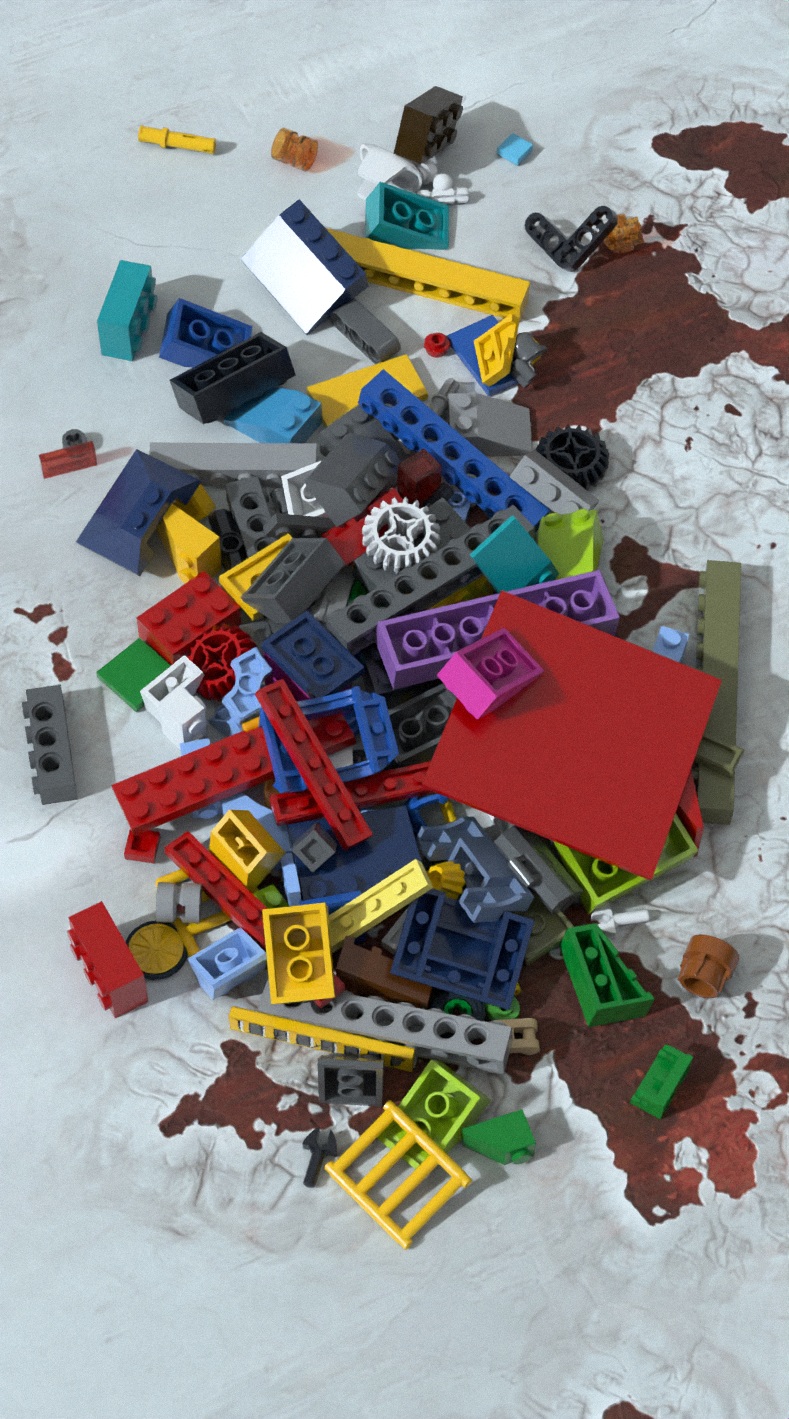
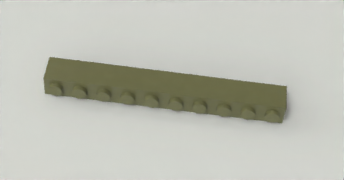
M707 560L705 571H700L699 588H704V593L699 594L698 611L703 612V618H698L697 635L702 636V642H697L696 659L701 660V667L696 666V670L721 679L722 682L704 732L736 746L741 563ZM697 763V767H692L691 771L694 785H696V794L703 823L730 825L734 812L735 772L731 778Z

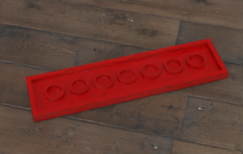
M342 713L308 721L327 756L356 744L355 736ZM257 727L248 732L245 730L111 786L133 835L136 836L273 779L275 776L263 728Z

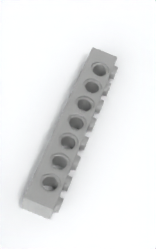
M267 978L258 1012L415 1049L416 1057L503 1075L505 1073L513 1037L512 1027L507 1026L503 1022L480 1021L465 1014L459 1016L450 1015L436 1008L428 1010L415 1008L410 1003L399 1002L396 1004L386 1002L376 996H368L367 998L356 996L347 990L343 991L322 1008L313 1000L302 1001V1004L298 1007H289L291 1003L272 1005L269 978ZM323 1008L332 1009L330 1012L325 1014L319 1013V1011ZM353 1014L362 1015V1017L357 1020L349 1019V1017ZM384 1020L392 1021L388 1026L379 1025ZM415 1026L423 1027L419 1032L409 1031ZM446 1032L454 1034L448 1039L440 1037V1035ZM474 1039H483L485 1041L480 1045L470 1043Z

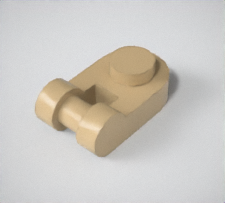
M532 1018L494 1020L512 1027L513 1042L510 1053L532 1055L540 1051L539 1040L535 1038V1033L538 1031L537 1020ZM514 1033L523 1034V1039H514Z

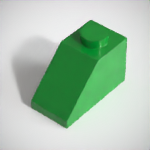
M523 1109L462 1128L461 1142L463 1147L500 1164H522L530 1160L531 1156L535 1154L536 1142Z

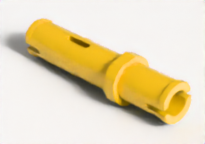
M141 125L139 128V142L158 144L161 148L170 146L210 153L214 155L216 150V138L170 131L167 127L157 129Z

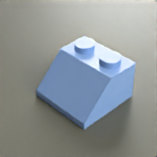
M240 927L189 957L188 961L200 987L214 1000L219 996L227 994L230 989L245 980L252 979L257 973L264 970L267 965V955Z

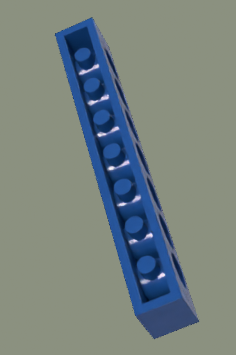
M383 369L361 389L358 404L362 410L375 417L386 431L395 434L406 448L416 452L427 466L437 470L448 484L454 485L464 493L468 501L478 505L489 519L496 512L514 505L535 527L534 533L539 530L542 517H546L550 510L511 479L508 474ZM385 404H391V405H393L394 407H389V406H387V405H385ZM426 439H432V440H434L435 442H430V441H428V440H426ZM447 456H451L456 460H451ZM468 474H473L477 478L470 477ZM489 491L496 493L497 496L491 495Z

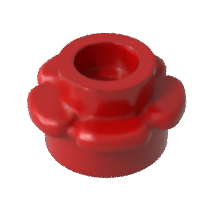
M442 333L429 334L425 338L424 348L428 355L439 358L447 353V350L450 348V341Z

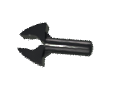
M320 1127L313 1130L302 1143L303 1149L310 1150L312 1154L303 1184L308 1188L316 1186L323 1159L328 1155L337 1157V1144L332 1130H330L328 1142L322 1145L321 1148H318L317 1143Z

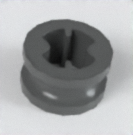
M69 430L62 437L63 449L68 455L78 456L87 450V437L81 430ZM70 441H80V445L74 444L73 446H70Z

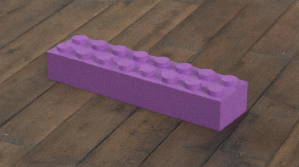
M600 570L507 591L512 595L615 636L620 616ZM500 593L379 621L377 623L375 642L393 690L439 679L437 674L455 652L482 638Z

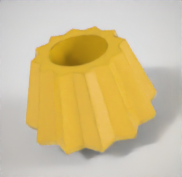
M451 860L430 866L429 871H426L433 889L446 892L445 897L457 900L458 896L463 894V886L466 882L464 880L465 872L461 870L460 863L455 864Z

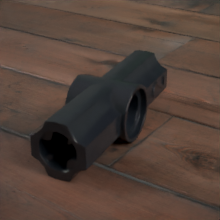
M225 509L215 510L212 515L208 516V522L211 531L220 538L221 563L225 572L245 561L247 557L243 548V538L238 533L232 512Z

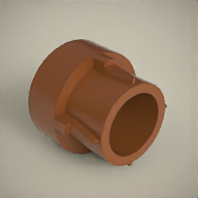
M703 934L694 935L690 938L684 952L683 960L680 964L681 971L677 980L680 981V984L687 991L696 996L715 998L719 991H722L726 981L732 978L739 961V954L730 944L719 938Z

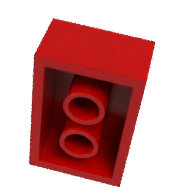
M205 571L136 617L139 637L170 665H173L184 655L186 657L191 655L189 647H194L196 639H201L204 636V630L211 632L213 625L220 628L223 624L230 625L231 627L233 625L237 627L242 625L241 607Z
M101 901L68 917L71 929L67 930V934L72 943L70 944L71 951L77 961L82 960L85 966L83 971L91 986L96 985L99 991L97 996L105 1011L110 1009L114 1018H117L147 1003L148 996L144 974L104 903Z

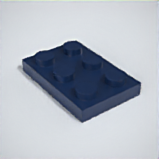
M305 611L261 642L262 650L311 699L338 693L364 674V666L308 611Z

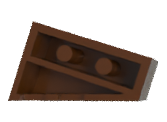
M346 935L336 967V976L345 984V990L352 992L356 996L366 998L368 996H376L386 1002L396 1004L406 1002L412 1004L415 1008L425 1010L430 1008L434 987L390 974L393 960L382 956V949L373 946L371 951L354 945L355 939Z

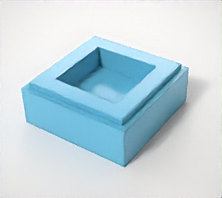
M512 133L497 148V154L518 166L533 151V144Z

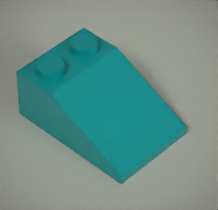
M379 182L366 198L365 238L404 249L446 250L449 247V205Z
M513 515L470 554L497 594L501 590L507 592L554 581L559 575L551 560Z

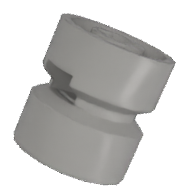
M158 882L156 922L174 923L177 918H180L183 923L200 924L202 884L184 883L181 888H178L175 883Z

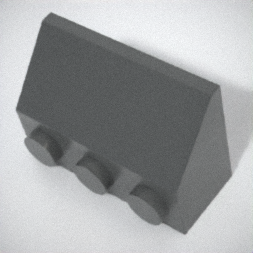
M292 538L240 598L272 621L288 624L304 613L311 603L320 598L322 590L328 583L338 577V572L345 565V562L327 538Z

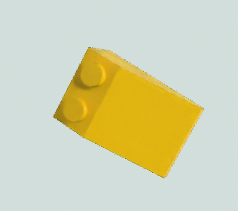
M171 504L156 530L179 578L183 583H187L203 571L213 578L222 570L219 536L177 506Z
M326 903L262 909L271 1004L335 998L331 932Z

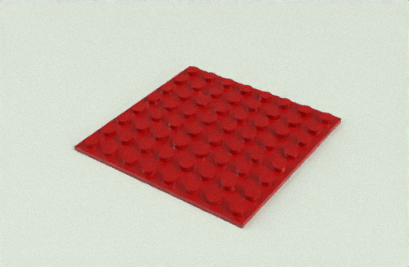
M501 590L482 638L505 627L541 666L544 672L497 709L478 720L466 710L465 706L457 698L421 787L651 881L722 680Z

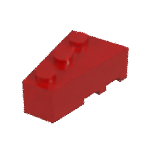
M395 488L389 489L371 501L362 513L338 527L334 526L322 534V537L328 539L345 562L344 566L354 564V560L366 552L367 547L362 543L364 537L362 527L366 525L365 518L367 515H371L373 507L380 509V504L383 500L391 505V500L394 497L398 503H402L403 500ZM388 523L379 530V538L384 536L385 532L389 530Z

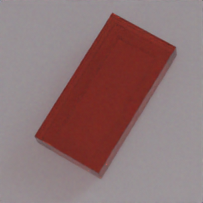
M93 441L39 455L41 472L44 479L97 465Z

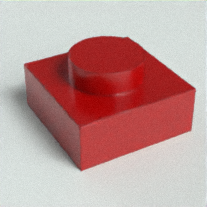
M130 829L124 851L125 859L155 864L161 838L160 832L148 830L134 836Z

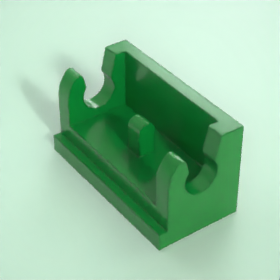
M664 1045L631 1098L630 1103L661 1120L690 1071L693 1056L685 1054L672 1046Z

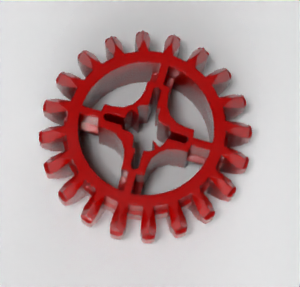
M223 624L221 628L213 625L211 632L204 630V636L201 639H196L194 647H189L191 655L187 656L204 673V677L196 690L197 694H200L205 699H213L220 702L233 689L235 674L231 667V661L254 647L258 648L251 635L237 626L233 625L231 627Z

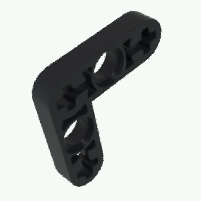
M599 206L569 239L549 218L540 213L530 214L525 220L524 226L531 238L559 267L568 272H573L587 260L613 231L618 222V215L607 206ZM603 215H606L608 220L606 223H603L601 219ZM537 221L539 222V225L544 230H546L544 233L536 229L537 227L535 226V223ZM595 225L599 232L594 230L592 226ZM591 232V242L583 246L581 242L583 235ZM555 235L558 236L557 246L550 249L548 247L550 238ZM576 246V247H578L579 249H581L582 251L579 253L578 250L575 249L574 247ZM568 254L571 255L570 257L572 259L570 263L567 262L568 260L566 258Z

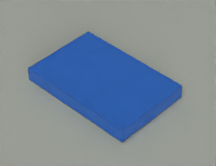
M493 315L447 335L451 348L488 396L519 383L512 376L511 368L509 374L489 387L482 383L474 340L499 323Z

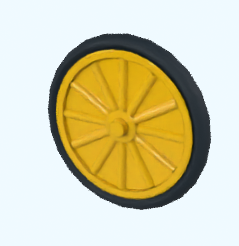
M156 920L145 922L136 927L125 941L142 970L145 979L159 980L172 976L182 968L188 956L177 928L172 923L156 922Z

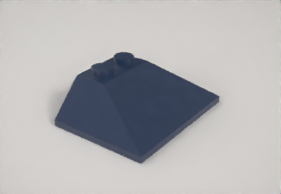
M136 449L76 542L126 570L141 576L155 554L146 544L173 501L175 500L186 506L201 482Z
M433 888L409 904L390 974L510 1010L534 920L504 911L496 922L473 923L458 900L445 897L446 892Z

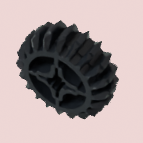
M567 424L565 429L557 426L555 432L548 430L546 436L541 437L536 448L538 453L586 490L589 489L590 485L596 487L599 480H603L605 477V472L609 467V452L606 449L605 441L600 440L599 433L591 435L590 428L585 431L581 430L580 424L576 429L571 428Z

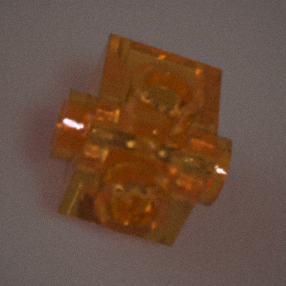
M625 213L617 214V225L604 239V243L609 247V250H619V253L629 252L635 249V245L644 242L642 227L638 217L626 216Z

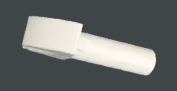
M610 903L592 913L591 921L600 919L608 921L607 924L597 925L608 938H615L616 928L619 925L648 922L650 915L648 910L615 913L611 910Z

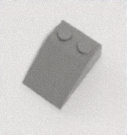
M448 393V424L486 457L524 456L532 451L529 408L478 393Z

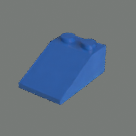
M179 298L167 313L159 358L183 367L193 368L250 338L253 326Z

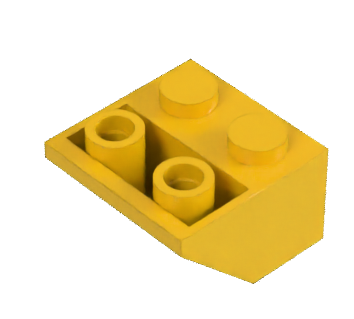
M229 809L211 831L209 852L251 893L286 854L249 810Z

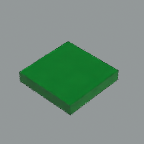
M138 638L99 669L96 674L99 680L135 712H138L145 706L140 691L171 665L143 640Z

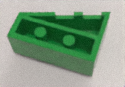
M597 923L567 928L559 947L587 1026L593 1027L646 1017L655 1000L650 992L646 993L636 980L637 975L632 969L628 970L618 957L619 952Z

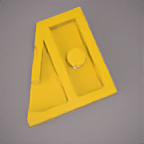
M510 314L474 340L482 383L489 387L510 373L520 321L519 317L514 314Z

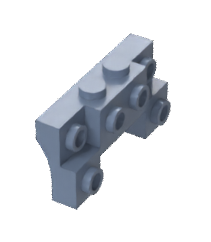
M474 816L461 817L444 825L421 827L415 840L424 856L429 861L452 860L455 864L460 863L461 870L465 872L464 880L468 888H465L459 903L473 923L496 922L504 911L528 910L534 896L510 869L508 861L496 848Z

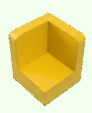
M202 484L199 485L186 506L177 501L173 503L196 521L205 518L216 508V505Z

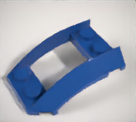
M359 686L343 692L297 701L307 721L352 709L355 710L367 761L336 768L343 783L378 774L399 754L385 697L374 692L369 694L360 690ZM261 707L259 728H263L276 780L273 786L281 794L309 790Z

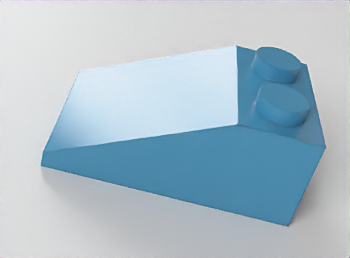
M273 387L267 390L261 397L251 399L243 403L240 408L230 411L223 421L228 426L259 443H306L322 424V403L300 391Z

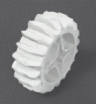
M394 497L391 500V505L383 500L380 504V509L373 507L371 515H367L365 518L366 525L362 527V534L364 536L362 543L367 547V555L374 556L373 562L375 565L383 562L384 570L393 566L396 574L399 572L400 567H411L419 563L424 557L430 556L431 552H437L436 545L440 543V536L438 534L440 526L435 523V514L428 515L429 509L427 506L419 509L418 500L413 502V504H408L407 497L403 499L402 503H398ZM388 523L389 530L385 532L384 536L379 538V530ZM423 533L424 540L417 547H414V539L417 538L418 534Z

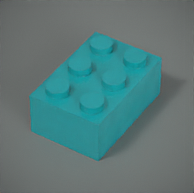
M124 260L119 261L97 319L101 355L133 361L136 351L139 352L141 350L143 331L148 330L151 310L155 311L158 301L157 295H154L156 278L152 277L150 265Z

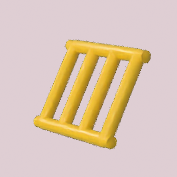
M389 1100L384 1105L383 1109L385 1111L335 1163L330 1161L325 1165L324 1169L398 1244L407 1250L413 1243L411 1238L461 1186L466 1188L473 1180L406 1113ZM395 1121L407 1134L356 1184L344 1171ZM417 1142L429 1156L379 1207L366 1193ZM439 1164L452 1178L401 1229L389 1215Z

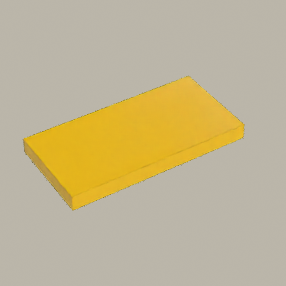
M407 354L308 386V396L322 403V423L326 428L357 406L361 389L383 369L419 400H427L428 392Z

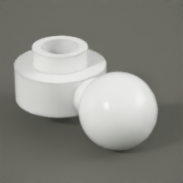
M428 159L423 164L412 163L421 174L422 184L432 182L433 188L441 191L453 188L452 178L448 174H437V167L431 159Z

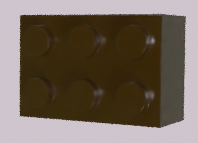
M434 86L406 104L393 154L418 164H423L428 159L433 158L438 152L453 144L457 136L456 123L463 112V106H461L463 96Z

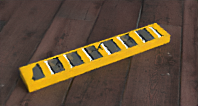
M231 1006L228 1016L231 1030L328 1053H342L347 1057L374 1055L379 1059H385V1066L409 1072L413 1070L415 1062L414 1048Z

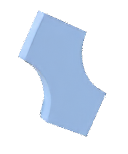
M257 647L231 661V667L235 674V685L224 696L222 702L238 725L260 713L262 706L255 693L260 689L265 678L272 673V668Z
M286 853L280 859L285 893L288 898L289 907L299 906L301 892L296 865L294 864L292 853Z

